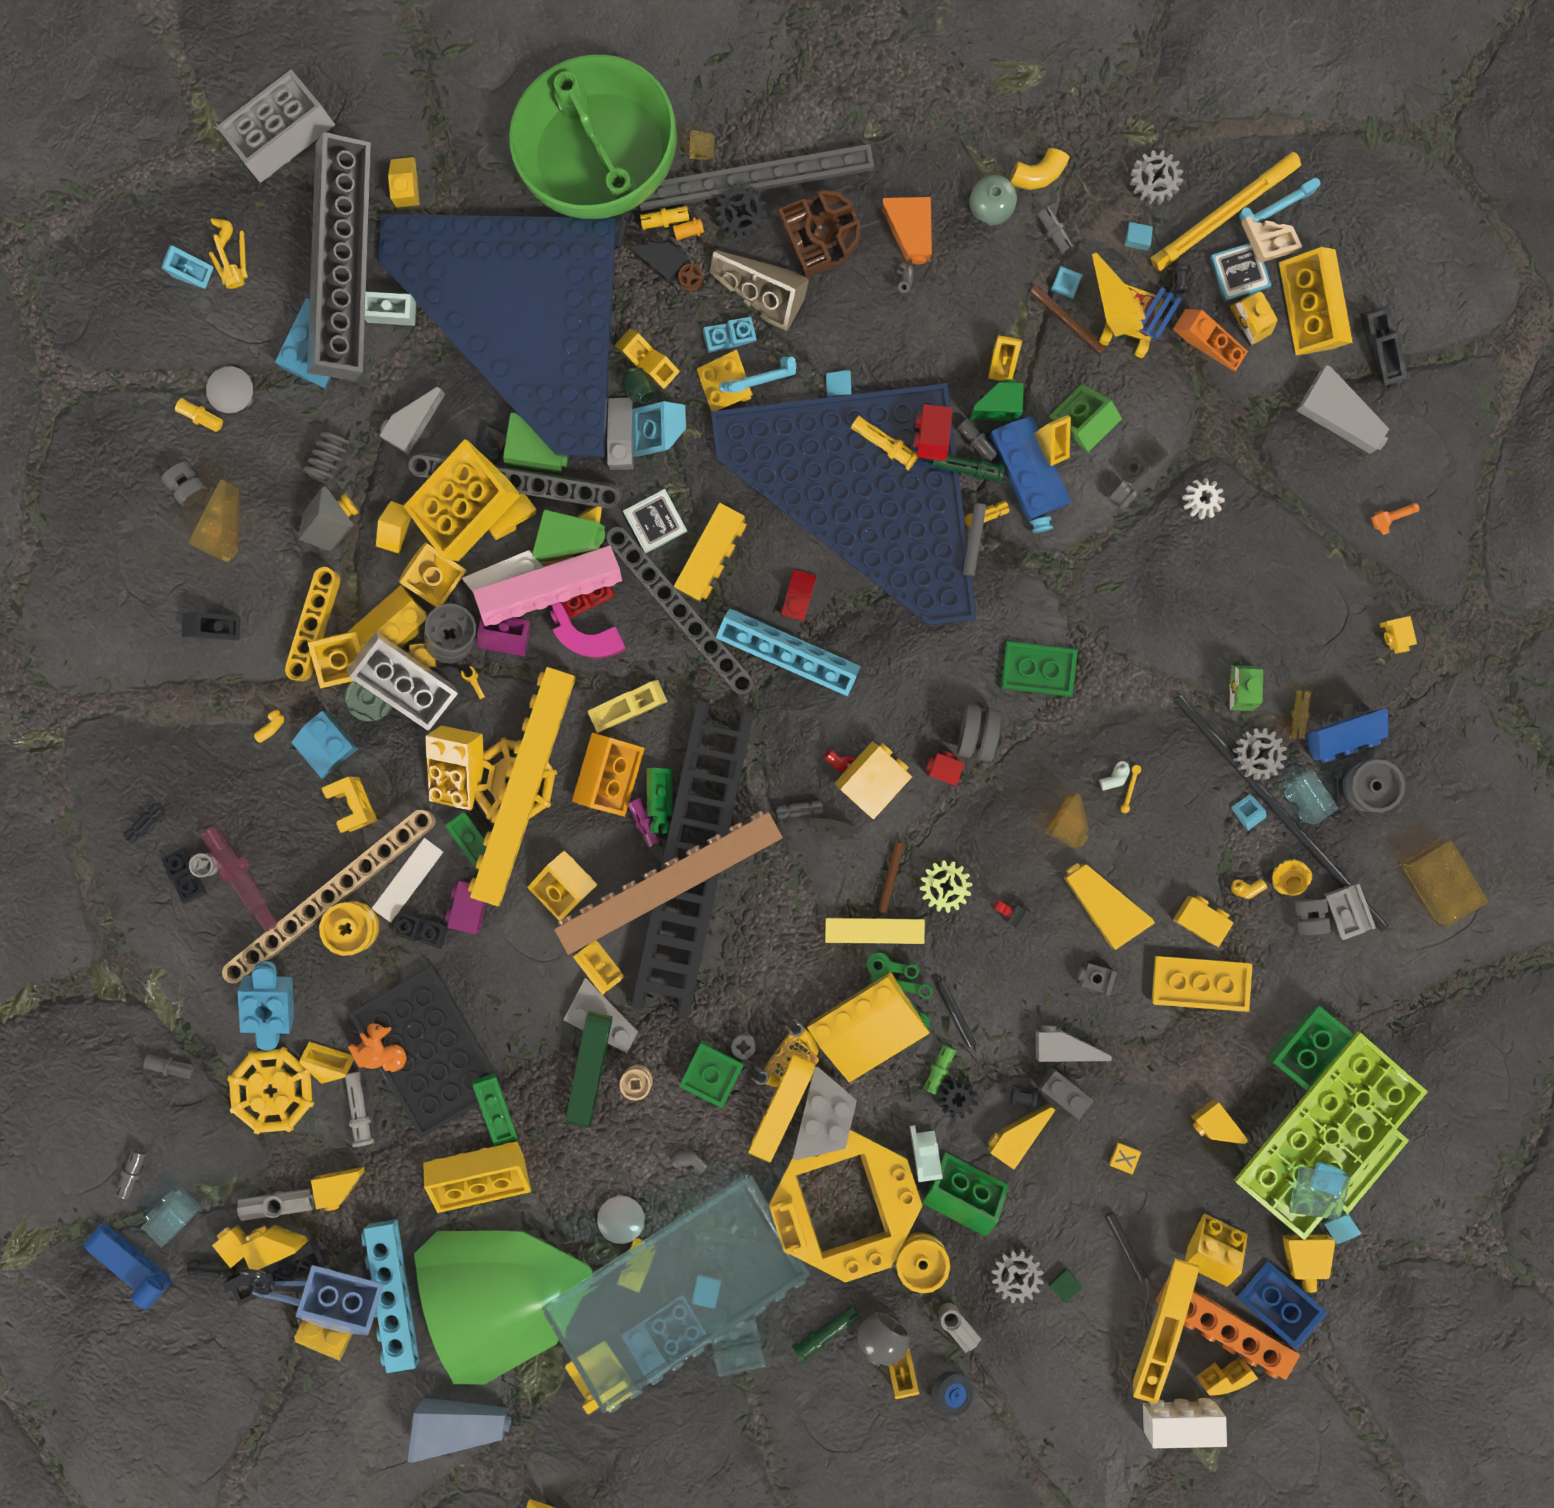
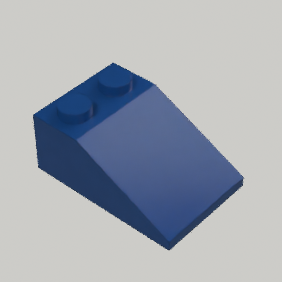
M1269 1261L1266 1262L1237 1296L1241 1302L1296 1351L1328 1315L1326 1310Z

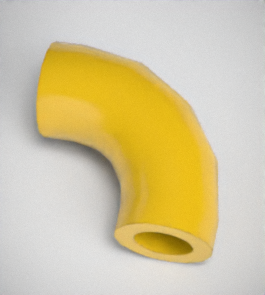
M1049 148L1043 160L1036 165H1026L1018 161L1010 174L1009 180L1014 187L1022 189L1044 188L1059 178L1070 157L1061 150Z

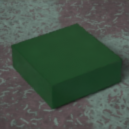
M1066 1268L1048 1284L1065 1303L1070 1301L1083 1288L1082 1284Z

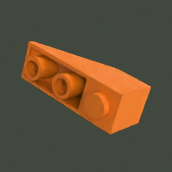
M1185 309L1173 328L1186 342L1233 371L1237 370L1248 352L1203 310Z

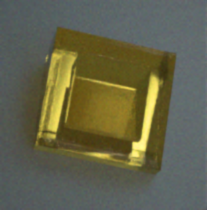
M690 130V158L714 159L715 135Z

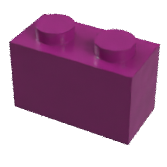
M481 617L477 632L478 648L525 656L530 637V621L509 618L499 624L485 626Z
M460 880L458 885L454 884L451 898H454L452 908L449 907L446 915V921L449 922L448 928L478 934L480 933L486 902L470 898L472 893L468 891L470 881Z

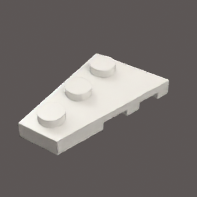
M528 550L462 579L473 591L545 566L539 559L532 557V550Z

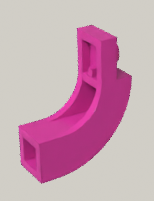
M562 602L551 604L553 610L550 611V614L555 624H561V626L553 629V632L560 642L571 651L584 657L602 659L615 656L627 650L616 627L596 635L583 634L573 626Z

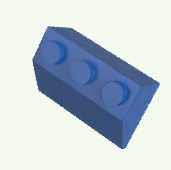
M1387 708L1368 711L1304 733L1313 760H1321L1322 763L1336 759L1335 755L1344 752L1345 755L1358 752L1359 746L1366 744L1367 748L1381 744L1380 739L1388 737Z

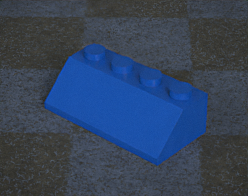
M1033 417L1011 422L993 430L989 435L993 447L998 451L997 457L999 461L1005 465L1004 472L1027 523L1071 504L1055 465L1050 466L1047 464L1033 433L1038 431Z

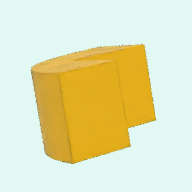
M631 328L615 344V347L635 367L663 389L680 372L665 355L654 350L638 332Z

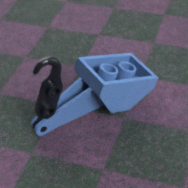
M314 1265L311 1267L307 1281L275 1282L272 1280L273 1275L255 1269L240 1270L241 1275L253 1277L252 1286L254 1290L252 1294L299 1306L296 1317L316 1326L341 1333L359 1335L369 1334L384 1285ZM273 1290L303 1293L301 1299L273 1293Z

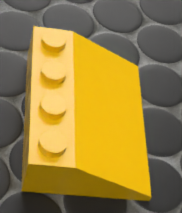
M464 439L403 507L443 559L459 561L519 498L520 494L503 473L468 440Z
M891 972L815 1018L807 1027L819 1047L849 1083L930 1033Z

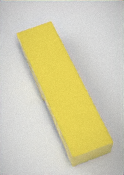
M826 918L825 943L924 944L925 919Z

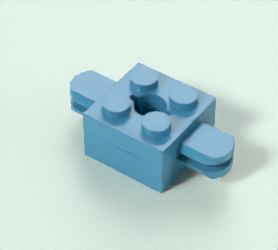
M268 961L258 962L253 968L252 976H243L238 989L240 1033H255L256 1045L262 1050L267 1051L276 1048L280 1039V1033L289 1034L294 1020L292 977H277L275 965Z

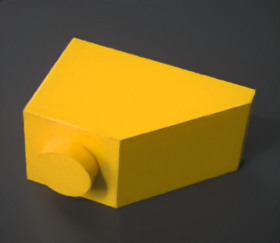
M415 157L391 159L388 178L392 202L396 208L420 205Z
M1212 1099L1191 1116L1195 1121L1193 1127L1201 1136L1205 1134L1211 1140L1241 1144L1248 1142V1139L1215 1099Z
M364 1167L319 1175L312 1179L311 1184L316 1209L324 1208L325 1211L338 1209L339 1205L346 1200L365 1172Z

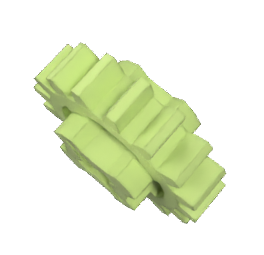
M942 860L940 867L933 863L934 869L932 871L925 869V872L928 874L927 878L921 877L925 885L919 888L926 891L922 898H929L928 906L932 907L936 904V910L939 912L942 907H945L946 912L949 913L951 906L959 910L958 903L966 904L964 896H971V893L966 889L972 886V883L965 880L970 875L968 873L962 874L961 872L964 867L960 866L956 869L955 862L953 861L947 866L946 861ZM946 870L944 876L938 879L933 878L936 873ZM955 873L960 878L961 887L957 886L954 881ZM949 880L948 884L952 888L943 893V888L940 887V884ZM930 886L935 887L938 893L937 900L931 894ZM953 894L958 895L953 901L946 902L949 896Z

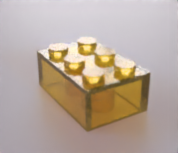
M1439 840L1401 863L1407 876L1439 926L1449 927L1489 903L1451 840Z

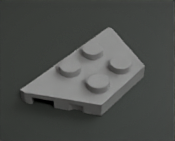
M819 1067L814 1069L793 1155L794 1160L846 1149L857 1100Z

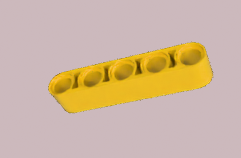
M327 567L317 569L313 575L285 666L286 675L292 680L307 681L313 673L314 664L310 650L304 654L301 646L306 641L322 639L325 634L340 585L338 573ZM330 573L332 580L329 584L324 585L322 578L325 574ZM319 596H323L325 599L324 605L317 608L315 601ZM315 618L318 625L315 630L310 631L308 623ZM298 664H301L303 666V673L297 677L294 669Z
M792 1055L748 1151L749 1154L769 1163L772 1161L813 1074L815 1063L797 1055Z

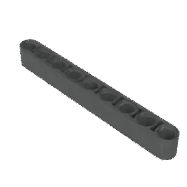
M422 452L410 459L409 469L416 476L430 478L449 456ZM419 458L426 462V470H421L418 467L417 461ZM493 464L510 482L512 474L520 477V486L512 483L520 494L604 508L614 507L622 497L621 489L612 483ZM535 478H540L544 481L545 487L543 490L535 487ZM559 482H563L568 486L567 494L559 492L557 487ZM582 486H587L591 489L592 496L590 498L582 495ZM606 490L613 491L616 495L615 501H607L604 497V492Z
M620 527L610 529L607 533V542L613 551L733 691L739 695L748 694L752 690L753 681L745 669L721 641L716 638L715 634L630 535ZM616 534L624 535V542L620 545L612 543V538ZM631 552H638L640 559L636 563H630L627 559L628 555ZM646 570H654L656 573L655 578L652 581H645L643 573ZM669 588L671 596L668 599L658 597L660 589ZM682 605L686 607L687 612L683 617H676L674 609ZM695 623L702 626V632L697 636L689 633L690 626ZM710 641L718 645L717 651L713 654H708L704 649L706 643ZM728 659L733 662L734 666L731 671L723 672L720 669V663L723 660ZM741 677L746 678L749 681L748 688L745 690L737 689L735 686L737 679Z

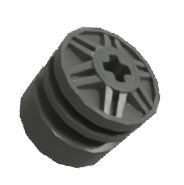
M444 604L436 607L429 613L425 621L423 643L426 651L433 659L442 663H455L469 655L476 635V623L473 616L466 608L457 604ZM450 634L453 635V639H445V636L448 637Z

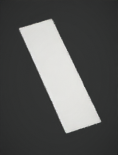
M424 838L372 909L391 923L442 855L443 851Z

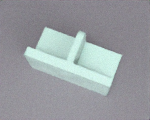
M915 1125L910 1126L918 1182L943 1179L935 1131L916 1133Z

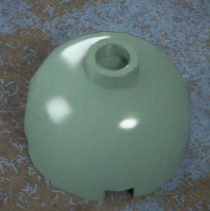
M996 174L987 175L980 179L971 191L969 199L970 210L977 220L986 222L988 225L1002 224L1014 212L1017 194L1014 185L1006 177Z

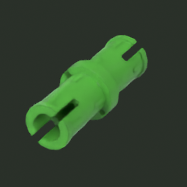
M944 1044L942 1045L938 1058L930 1067L932 1070L923 1089L935 1095L938 1094L945 1075L948 1076L949 1074L948 1069L956 1053L955 1049Z

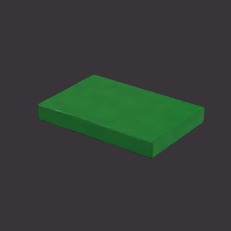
M1006 641L1001 689L1073 697L1078 649Z

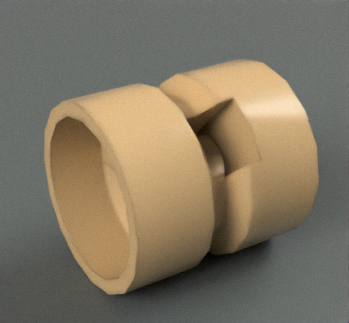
M636 1064L626 1069L620 1080L621 1093L629 1100L635 1101L646 1097L653 1084L651 1071L643 1065Z

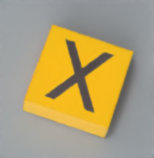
M1117 1142L1109 1165L1133 1175L1141 1151Z

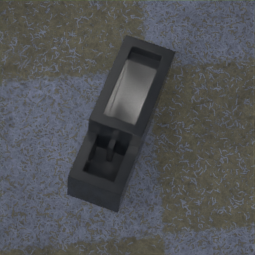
M1380 307L1361 313L1360 316L1366 341L1382 384L1388 385L1407 379L1399 332L1394 330L1391 309L1389 307Z

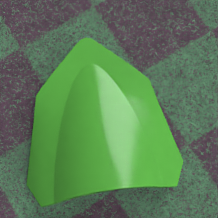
M437 1231L414 1253L419 1293L428 1330L436 1352L453 1384L485 1385L535 1355L556 1345L593 1276L591 1267L586 1263L523 1231Z

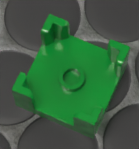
M701 1040L679 1087L723 1108L741 1072L744 1060L736 1056L732 1058L712 1048V1044Z

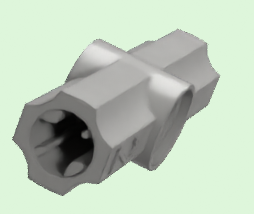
M311 1188L288 1192L277 1191L269 1195L239 1199L237 1212L241 1221L263 1217L275 1218L283 1214L313 1210L315 1200ZM272 1199L279 1201L280 1209H275L272 1206Z

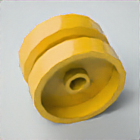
M359 901L339 903L330 907L322 916L319 925L320 937L323 944L331 952L341 956L354 955L369 948L375 942L379 932V920L374 910L365 903ZM348 924L351 925L350 929H352V932L348 930Z
M917 1232L908 1235L895 1259L898 1276L902 1283L915 1292H933L944 1284L949 1275L950 1263L947 1251L942 1242L933 1234ZM924 1260L925 1264L920 1265L919 1262Z

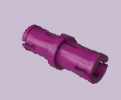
M641 798L627 804L637 823L635 826L637 829H640L648 847L660 842L662 839L659 834L650 832V824L653 818L647 816V811Z

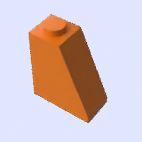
M931 197L883 198L882 212L905 260L912 261V264L917 265L930 261L932 255Z

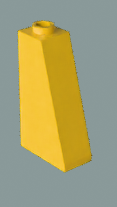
M1076 863L1066 870L1068 874L1063 878L1112 949L1116 950L1155 923L1150 916L1088 865Z

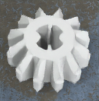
M1204 478L1201 483L1195 480L1193 481V486L1186 487L1185 490L1189 494L1184 495L1183 500L1189 501V503L1184 508L1189 509L1191 507L1193 509L1190 512V516L1193 517L1198 512V517L1202 520L1206 515L1212 518L1214 511H1221L1222 508L1219 504L1223 503L1225 499L1218 497L1223 492V489H1215L1216 481L1209 485L1208 479ZM1206 495L1208 500L1201 502L1199 498Z

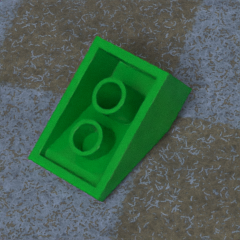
M1317 1006L1278 1042L1266 1059L1301 1088L1308 1091L1353 1038L1354 1034L1323 1008Z

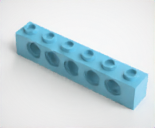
M729 609L716 636L721 641L846 696L849 695L861 667L732 609Z
M393 1219L369 1223L362 1232V1244L367 1247L368 1253L365 1257V1264L367 1270L371 1272L370 1281L384 1284L374 1315L375 1318H378L379 1323L377 1339L379 1342H382L383 1348L380 1354L381 1364L386 1367V1373L415 1369L420 1360L398 1221ZM377 1244H384L387 1247V1253H381L377 1249ZM382 1267H386L390 1270V1277L382 1275ZM384 1292H392L395 1300L386 1299ZM388 1316H396L399 1323H390ZM392 1340H399L402 1343V1348L394 1347Z

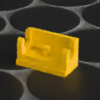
M597 940L591 942L573 956L602 995L625 977Z

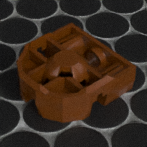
M823 190L810 200H805L804 198L777 211L801 271L806 278L813 277L846 263L858 247L861 224L856 217L850 200L839 192ZM819 203L822 212L818 216H812L809 206ZM850 215L853 222L841 226L839 219ZM813 223L817 227L815 233L810 232V227ZM802 229H805L806 237L811 243L810 246L805 248L798 233ZM837 234L836 240L832 241L833 235ZM837 245L842 258L836 262H831L827 249Z

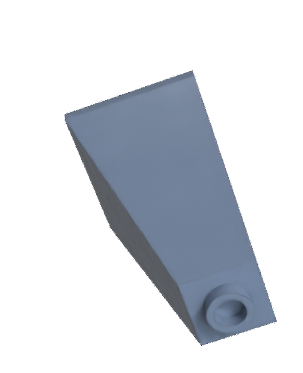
M423 1397L413 1415L408 1462L413 1463L502 1440L505 1432H509L511 1426L508 1408Z

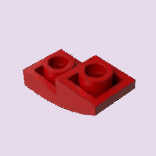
M605 586L589 594L572 597L568 601L563 602L570 618H573L615 597L616 594L612 586Z

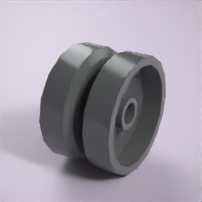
M966 705L959 733L957 756L970 758L974 754L977 744L978 760L992 762L1000 735V710L987 709L981 722L980 707Z
M1364 760L1355 763L1347 770L1343 778L1342 790L1345 799L1352 807L1365 812H1385L1393 809L1400 803L1405 792V781L1402 772L1397 766L1387 760Z

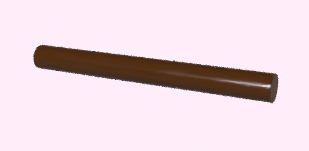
M1035 285L1030 290L1040 302L1099 355L1106 349L1102 343L1040 287Z

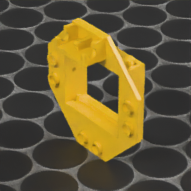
M850 1130L846 1149L799 1160L792 1158L769 1203V1207L786 1254L789 1253L844 1282H848L892 1267L922 1208V1203L907 1158ZM860 1155L885 1231L822 1252L797 1175Z

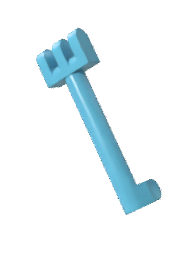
M1314 178L1308 181L1300 189L1254 215L1249 208H1244L1239 214L1241 222L1246 217H1252L1254 222H1261L1294 202L1312 195L1320 186V180Z
M782 357L780 359V369L739 380L721 382L719 390L721 392L736 393L746 390L747 387L795 375V359L793 357Z

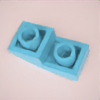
M751 317L730 320L727 324L704 327L702 330L708 353L738 347L757 340Z

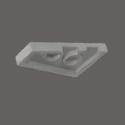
M585 977L564 1021L584 1030L588 1011L613 1016L608 1044L627 1053L639 1030Z

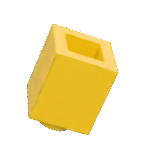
M239 1225L235 1226L232 1230L229 1227L225 1228L216 1236L219 1240L212 1245L230 1268L244 1257L239 1246L246 1241L245 1237L247 1235Z

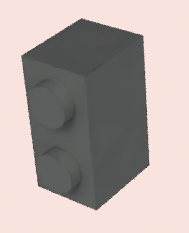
M1053 1067L1048 1070L1037 1084L1044 1093L1078 1120L1094 1101Z

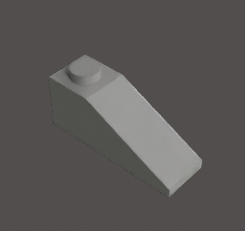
M436 387L393 414L389 420H385L382 424L380 437L409 455L445 396V393Z
M608 398L607 455L610 470L634 469L632 398Z
M1044 1025L1042 1030H1035L1036 1059L1039 1062L1111 1061V1055L1062 1030L1056 1029V1026Z

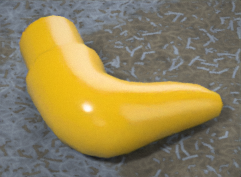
M211 218L212 224L221 229L218 237L224 248L232 235L233 226L227 220Z

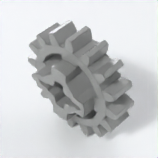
M1153 150L1149 157L1143 154L1141 161L1137 160L1134 167L1136 169H1132L1130 173L1135 178L1131 180L1130 185L1137 186L1134 194L1140 192L1142 194L1141 201L1147 197L1149 198V204H1152L1154 199H1157L1158 204H1162L1164 197L1167 201H1170L1173 197L1172 194L1176 195L1179 191L1178 186L1182 184L1183 179L1178 177L1182 175L1183 170H1177L1180 162L1175 161L1173 163L1171 161L1173 158L1172 154L1166 158L1164 157L1163 150L1159 155H1156ZM1161 172L1160 178L1152 183L1153 177Z
M1256 728L1251 730V734L1249 732L1242 734L1244 739L1236 741L1240 748L1233 749V752L1238 753L1239 756L1234 758V761H1240L1241 763L1237 769H1245V777L1253 774V780H1259L1260 777L1266 780L1269 779L1270 775L1272 777L1278 775L1276 769L1284 768V765L1280 762L1287 760V757L1282 755V752L1287 750V748L1280 747L1283 739L1276 740L1274 738L1276 732L1274 731L1267 734V728L1261 729L1260 732ZM1257 739H1263V740L1267 741L1268 743H1267V744L1261 743V741H1260V740H1257ZM1266 749L1264 752H1262L1263 754L1260 756L1261 758L1255 759L1260 753L1259 750ZM1253 765H1259V767L1261 769L1263 768L1264 770L1256 769L1253 767Z
M1010 1249V1255L1008 1256L1002 1252L1003 1259L994 1260L998 1267L991 1268V1272L996 1275L991 1277L992 1283L997 1284L994 1287L995 1291H1002L1001 1297L1003 1299L1010 1296L1011 1303H1014L1016 1298H1019L1021 1303H1024L1025 1296L1032 1300L1033 1296L1031 1293L1033 1291L1039 1293L1040 1290L1037 1284H1043L1044 1282L1042 1278L1038 1277L1044 1274L1042 1268H1037L1040 1262L1038 1259L1033 1260L1034 1256L1031 1252L1025 1256L1023 1249H1020L1018 1254L1013 1249ZM1013 1261H1023L1024 1263L1018 1264ZM1006 1266V1274L1002 1276V1271ZM1017 1272L1021 1278L1017 1280L1013 1274ZM1033 1273L1032 1281L1028 1285V1279ZM1012 1288H1017V1289H1021V1290H1020V1291H1013V1290H1010V1289H1012Z

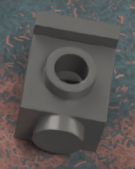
M1085 962L1084 967L1081 966L1079 969L1077 980H1080L1079 985L1111 995L1117 972ZM1099 974L1101 977L1100 981L1094 983L1093 976Z

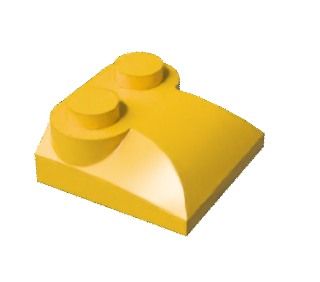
M425 542L404 569L398 582L433 606L438 607L444 604L466 570L452 560L443 559L434 547Z

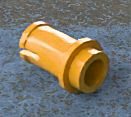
M694 217L693 221L673 226L677 241L694 235L699 237L701 233H704L701 218L696 219Z

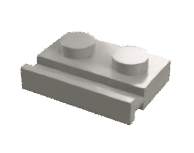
M1358 882L1324 894L1342 940L1376 928Z

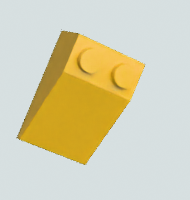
M1097 253L1092 254L1106 321L1115 337L1143 329L1142 320L1146 319L1139 298H1134L1130 289Z

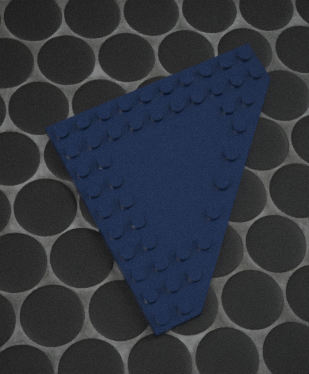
M381 214L378 261L407 293L412 295L418 305L554 454L567 457L604 458L616 219Z
M948 383L711 412L717 461L928 626L976 620L971 576L963 575L967 538L959 473L931 467V459L919 457L908 471L905 469L906 466L895 458L890 459L886 451L851 429L856 418L861 416L895 440L901 439L904 441L903 444L916 452L918 447H913L915 432L919 433L920 428H915L917 413L922 414L923 404L950 407ZM951 416L947 455L957 457ZM947 462L948 464L958 465L957 463Z

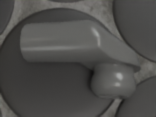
M901 262L897 269V273L903 275L898 286L899 291L902 293H907L913 284L914 268L906 262Z
M693 1150L679 1151L671 1159V1163L675 1168L692 1165L700 1174L708 1166Z

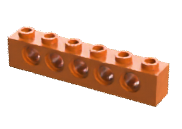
M1167 1281L1165 1282L1163 1288L1161 1289L1159 1295L1155 1300L1158 1303V1305L1160 1303ZM1193 1290L1184 1326L1191 1330L1196 1327L1202 1331L1201 1335L1211 1342H1214L1215 1339L1223 1343L1222 1347L1234 1355L1237 1351L1244 1356L1243 1360L1252 1366L1261 1365L1265 1368L1264 1372L1275 1379L1279 1376L1287 1380L1300 1357V1354L1293 1347ZM1204 1313H1210L1208 1321H1200ZM1231 1325V1330L1227 1334H1221L1224 1326ZM1245 1338H1252L1248 1346H1242ZM1273 1350L1269 1358H1263L1265 1351Z

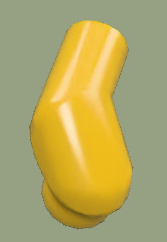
M1262 878L1252 884L1237 879L1231 885V891L1236 896L1251 899L1267 889V885Z

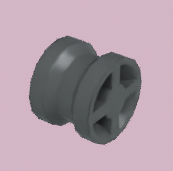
M1123 480L1109 496V499L1116 501L1119 504V508L1124 510L1139 492L1136 489H1131L1128 486V482Z
M747 1033L736 1035L731 1046L733 1054L739 1059H748L755 1051V1040Z

